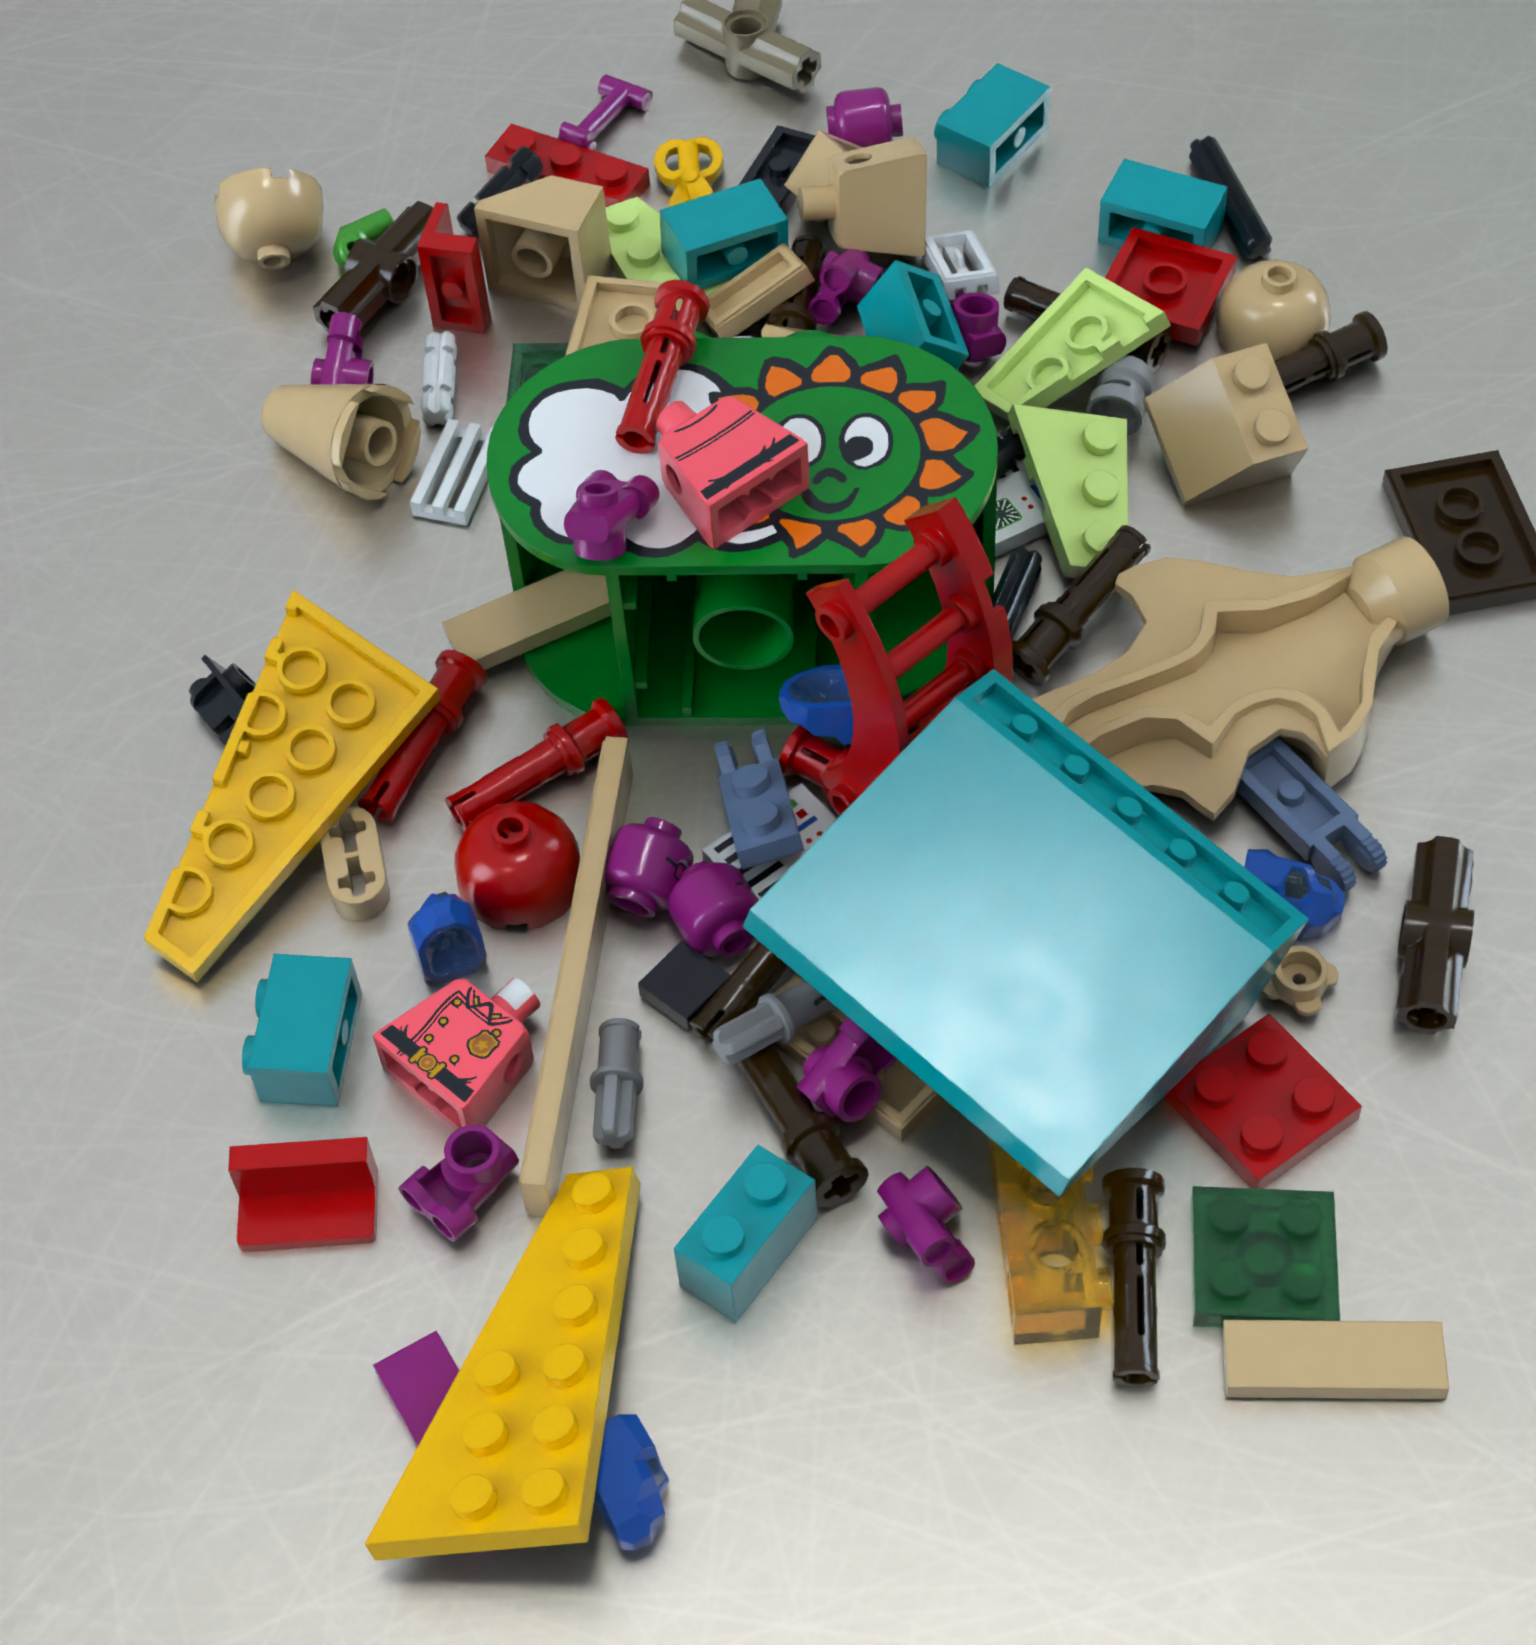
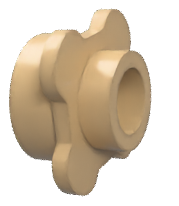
M1291 946L1264 988L1262 995L1270 1000H1283L1285 1003L1294 1006L1295 1011L1302 1016H1312L1321 1010V997L1326 989L1337 984L1338 971L1333 964L1326 962L1325 958L1318 951L1306 946ZM1293 979H1302L1305 983L1298 985L1293 982Z

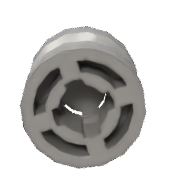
M1125 355L1099 372L1096 378V389L1093 390L1086 407V414L1127 419V436L1138 431L1146 413L1143 401L1145 397L1152 394L1155 385V374L1151 367L1141 359Z

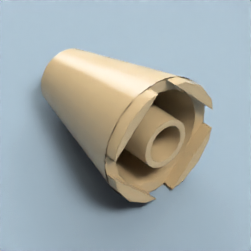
M386 384L281 385L268 395L263 404L262 426L268 437L350 495L364 500L382 499L389 495L382 491L388 488L394 481L402 483L409 475L418 455L421 436L420 421L412 418L408 403L413 405L414 403L409 395L394 386Z

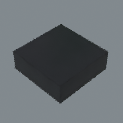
M681 941L638 982L639 994L689 1031L692 1028L689 1024L690 1021L697 1017L731 975Z

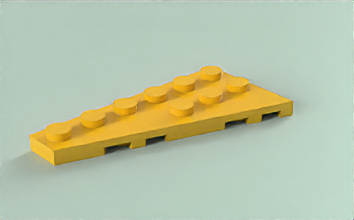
M292 590L285 606L286 616L277 637H272L264 655L266 663L253 692L248 693L213 774L212 781L214 784L203 810L198 809L191 825V838L179 866L173 868L143 937L150 949L197 983L440 700L437 687L295 590Z
M632 1166L567 1174L364 1544L375 1561L588 1542L641 1186Z

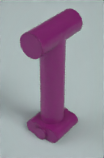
M605 74L599 81L598 93L606 97L578 126L563 122L559 129L558 139L595 150L596 142L594 139L627 105L645 111L651 105L653 93L646 88Z

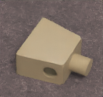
M907 137L832 155L829 158V185L799 187L798 208L801 221L828 219L829 232L836 245L843 249H857L907 256H925L927 153L916 137Z

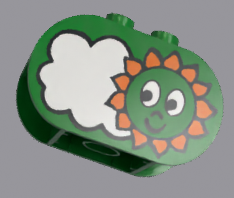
M818 330L798 331L787 337L712 338L695 332L694 336L697 342L695 353L691 360L680 366L667 406L675 401H683L694 412L699 413L723 397H735L808 443L810 488L714 550L706 543L664 485L658 450V442L662 434L659 431L657 432L653 450L644 454L625 450L615 439L617 427L623 418L632 386L645 354L641 346V340L620 339L592 345L570 353L538 371L512 395L495 421L487 448L486 467L492 501L500 518L513 592L563 570L587 575L606 576L611 616L522 654L527 669L535 682L553 701L566 710L581 716L591 710L592 701L603 697L615 710L624 726L799 725L789 722L781 711L779 693L784 682L802 671L823 665H841L832 641L822 632L815 618L816 610L806 593L817 585L848 578L854 590L914 546V538L904 522L907 517L922 506L957 497L988 557L994 574L984 582L992 599L995 575L998 456L996 428L987 404L978 390L963 374L936 355L913 345L875 336H833ZM653 384L647 403L649 402L655 384ZM596 470H606L612 473L618 480L625 482L637 475L647 476L658 486L660 497L657 504L642 519L635 517L626 525V552L617 558L609 560H588L577 556L574 553L573 539H570L564 530V518L577 500L576 490L578 486ZM929 569L868 614L886 653L942 611L939 596ZM947 641L896 680L902 695L925 685L945 669Z

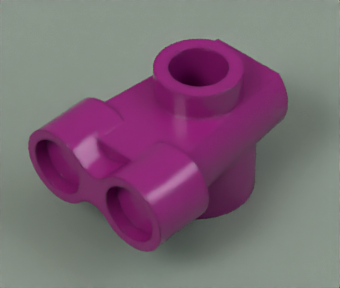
M846 249L842 254L831 250L826 256L817 281L821 282L822 285L808 307L817 324H832L841 314V309L847 301L858 305L883 275L884 268L869 262L870 257L865 251Z
M960 289L955 294V299L949 300L969 353V357L965 361L981 362L989 357L1002 354L1007 340L1005 334L998 326V301L988 294L978 292L964 294L963 290Z
M338 312L331 316L327 335L328 347L325 359L315 358L310 384H373L374 362L373 360L361 359L365 342L359 336L362 322L357 316L346 312Z
M606 470L592 472L578 486L576 490L577 500L564 518V530L567 536L573 539L574 553L588 560H609L623 555L626 552V525L635 517L638 519L645 517L659 500L660 492L656 483L651 478L643 475L634 476L625 482L618 480L612 473Z
M848 1017L838 1027L841 1032L830 1046L818 1047L808 1056L803 1066L805 1077L796 1087L827 1115L832 1117L838 1115L843 1121L855 1122L868 1115L877 1105L882 1093V1083L876 1075L881 1070L886 1072L895 1063L897 1058Z
M467 1125L454 1131L445 1143V1158L430 1170L425 1166H421L398 1187L407 1203L418 1213L430 1219L435 1227L452 1242H455L478 1221L475 1211L486 1199L492 1197L498 1191L501 1182L519 1164V1159L514 1150L490 1129L481 1125Z
M927 1165L910 1180L902 1172L895 1173L884 1180L879 1186L877 1193L887 1208L878 1215V1218L891 1236L903 1248L910 1245L923 1265L933 1267L944 1283H957L967 1277L975 1266V1259L945 1225L963 1207L942 1179Z

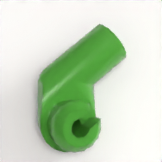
M383 208L340 227L333 247V256L339 266L345 268L348 254L356 242L364 238L376 241L394 222L387 209Z

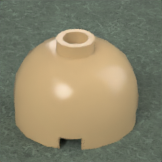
M271 167L255 168L238 172L222 180L218 185L219 196L214 194L216 222L221 237L236 255L256 263L264 269L276 270L287 267L292 261L301 258L315 246L321 235L324 204L322 187L314 177L301 171L289 169V179L272 177Z
M1275 259L1258 261L1244 267L1226 285L1216 319L1219 345L1228 354L1267 343L1274 361L1299 351L1301 348L1309 345L1308 341L1313 338V334L1323 330L1329 331L1331 306L1325 287L1311 270L1295 262Z

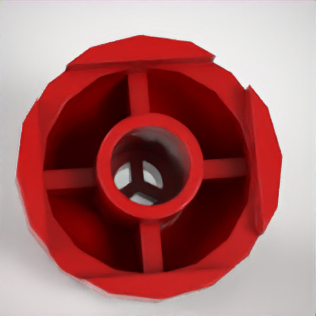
M512 801L496 804L478 814L460 836L454 859L457 886L460 898L465 902H470L477 920L493 929L507 931L506 924L519 925L527 923L528 930L542 928L562 917L572 905L580 863V852L573 832L557 814L537 803Z

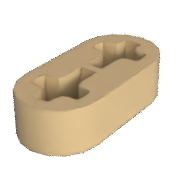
M349 806L320 839L328 888L336 911L348 920L367 921L377 917L385 910L390 900V889L376 823L372 815L365 809ZM356 832L355 838L358 850L346 853L344 834ZM363 874L366 884L365 893L353 896L354 888L351 876Z

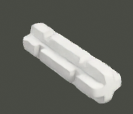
M432 331L425 339V352L427 354L424 357L422 391L424 393L421 396L420 410L423 413V421L427 425L434 426L435 424L445 426L448 418L453 419L454 405L451 402L454 399L456 366L454 363L457 358V346L455 344V336L451 332L444 331L440 334Z

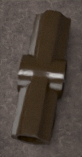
M417 201L412 207L408 206L376 241L364 238L354 244L346 259L345 273L313 306L315 320L325 328L327 333L331 316L335 313L346 312L357 316L362 322V328L387 300L401 303L409 296L416 283L418 267L420 266L417 244L433 210L432 206Z
M1436 836L1430 841L1418 842L1414 855L1410 900L1405 902L1398 942L1397 958L1403 959L1396 1004V1020L1404 1022L1413 1032L1435 1035L1437 1032L1445 1029H1454L1458 1017L1462 968H1466L1474 925V910L1468 909L1469 895L1472 887L1474 851L1462 845L1460 839Z

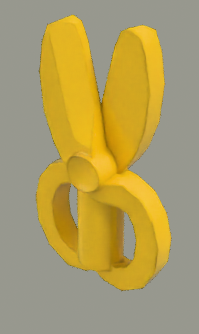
M703 136L690 140L671 139L661 144L654 154V168L658 180L666 186L676 188L670 198L668 207L712 194L713 190L709 184L717 180L722 174L724 166L721 147L715 140ZM699 153L707 154L711 158V165L700 171ZM678 154L679 170L672 171L667 167L666 161L670 156Z

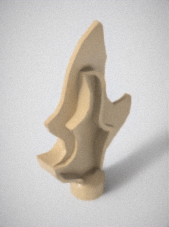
M1406 536L1399 537L1356 557L1352 567L1293 577L1248 571L1200 560L1168 557L1135 565L1119 573L1115 582V591L1132 602L1144 624L1128 652L1095 673L1035 697L1032 700L1147 791L1182 797L1196 810L1214 821L1234 799L1248 757L1277 737L1285 744L1294 745L1311 758L1315 773L1330 787L1352 772L1367 741L1377 675L1393 646L1403 645L1446 623L1449 616V599L1446 586L1437 565L1429 553L1417 541Z

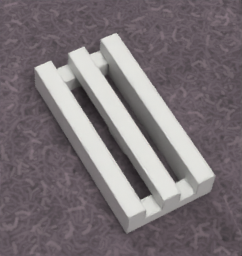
M967 230L925 236V256L921 257L928 271L940 276L948 300L955 299V289L961 288L964 294L977 293V286L979 285L984 286L988 295L999 293V274L974 231ZM963 245V250L975 271L969 272L964 263L962 253L955 246Z
M448 418L410 500L413 516L468 525L488 480L486 467L487 448L493 426H491L488 433L482 432L481 424L470 422L467 429H462L459 420ZM475 447L481 448L455 508H449L451 499L464 478L466 466ZM455 451H456V454H455V456H454V458H453V460H452V462H451V465H450V467H449V469H448V471H447V473H446V475H445V472H446V470H447V468H448V466H449V464H450V461H451V459H452V457H453V455H454V453H455ZM444 475H445V478H444V480H443V482H442V484H441V486H440V489H439V491H438V493H437V495H436V497H435V499H434V496H435V494H436V492H437V490H438V488H439V485H440V483H441V481H442V479H443V477H444Z

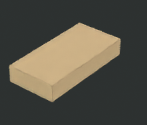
M785 243L780 244L707 296L710 302V309L703 322L717 338L735 337L815 280L801 259Z

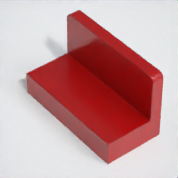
M436 202L417 244L432 325L435 328L486 334L492 318L478 239L454 235L448 204Z
M368 1137L230 1146L228 1172L239 1196L236 1241L241 1251L251 1252L366 1244L375 1241L377 1229L378 1168Z

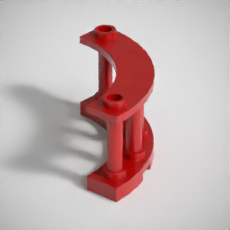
M957 497L922 506L907 517L904 522L914 538V546L854 590L850 581L846 578L817 585L806 593L816 610L815 618L818 626L832 641L847 682L852 705L853 736L848 754L842 763L828 767L819 774L829 789V802L839 816L954 697L992 669H995L1012 683V641L1005 607L1000 605L993 608L984 581L994 573L974 527ZM929 569L939 596L942 611L886 653L868 614ZM947 641L945 669L906 700L902 701L896 680ZM919 723V728L908 735V731Z

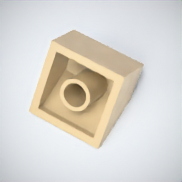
M551 175L479 200L474 207L488 290L579 310L588 275L609 277L613 270L602 186Z
M1267 343L1211 358L1145 397L1143 401L1183 506L1289 476L1309 449Z

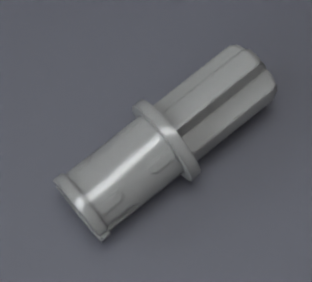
M804 980L776 996L771 993L760 996L758 1006L716 1028L713 1032L714 1040L712 1044L722 1060L728 1065H733L776 1041L782 1044L792 1041L796 1030L827 1013L836 1011L838 1008Z
M625 1018L609 1019L600 1025L598 1033L600 1037L598 1068L590 1076V1088L596 1094L593 1138L598 1144L609 1145L612 1149L623 1148L625 1142L633 1138L636 1096L641 1093L644 1085L643 1076L638 1072L639 1043L642 1031L639 1030L640 1026L636 1022Z

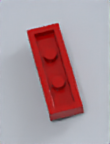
M512 123L485 155L487 172L495 174L503 165L508 168L511 164L507 160L519 147L526 146L540 157L543 165L542 171L533 181L553 175L602 186L605 208L635 197L640 198L650 185L649 169Z

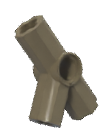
M684 0L681 2L680 10L673 20L676 36L725 58L727 72L739 79H754L764 76L803 94L814 85L815 77L821 69V53L775 32L782 0H735L732 12L707 0Z

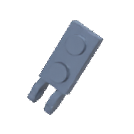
M765 728L751 732V745L759 764H747L737 769V758L733 747L729 746L728 741L724 740L714 744L722 773L721 776H718L736 853L743 870L805 851L785 778L778 758L774 759Z
M1279 737L1248 757L1236 791L1306 861L1311 859L1317 874L1332 879L1343 893L1353 888L1357 883L1355 880L1357 877L1351 864L1333 846L1339 840H1342L1347 854L1356 863H1359L1366 872L1376 873L1386 866L1385 864L1388 863L1386 861L1388 858L1385 854L1386 851L1382 848V844L1373 838L1372 833L1358 821L1359 815Z

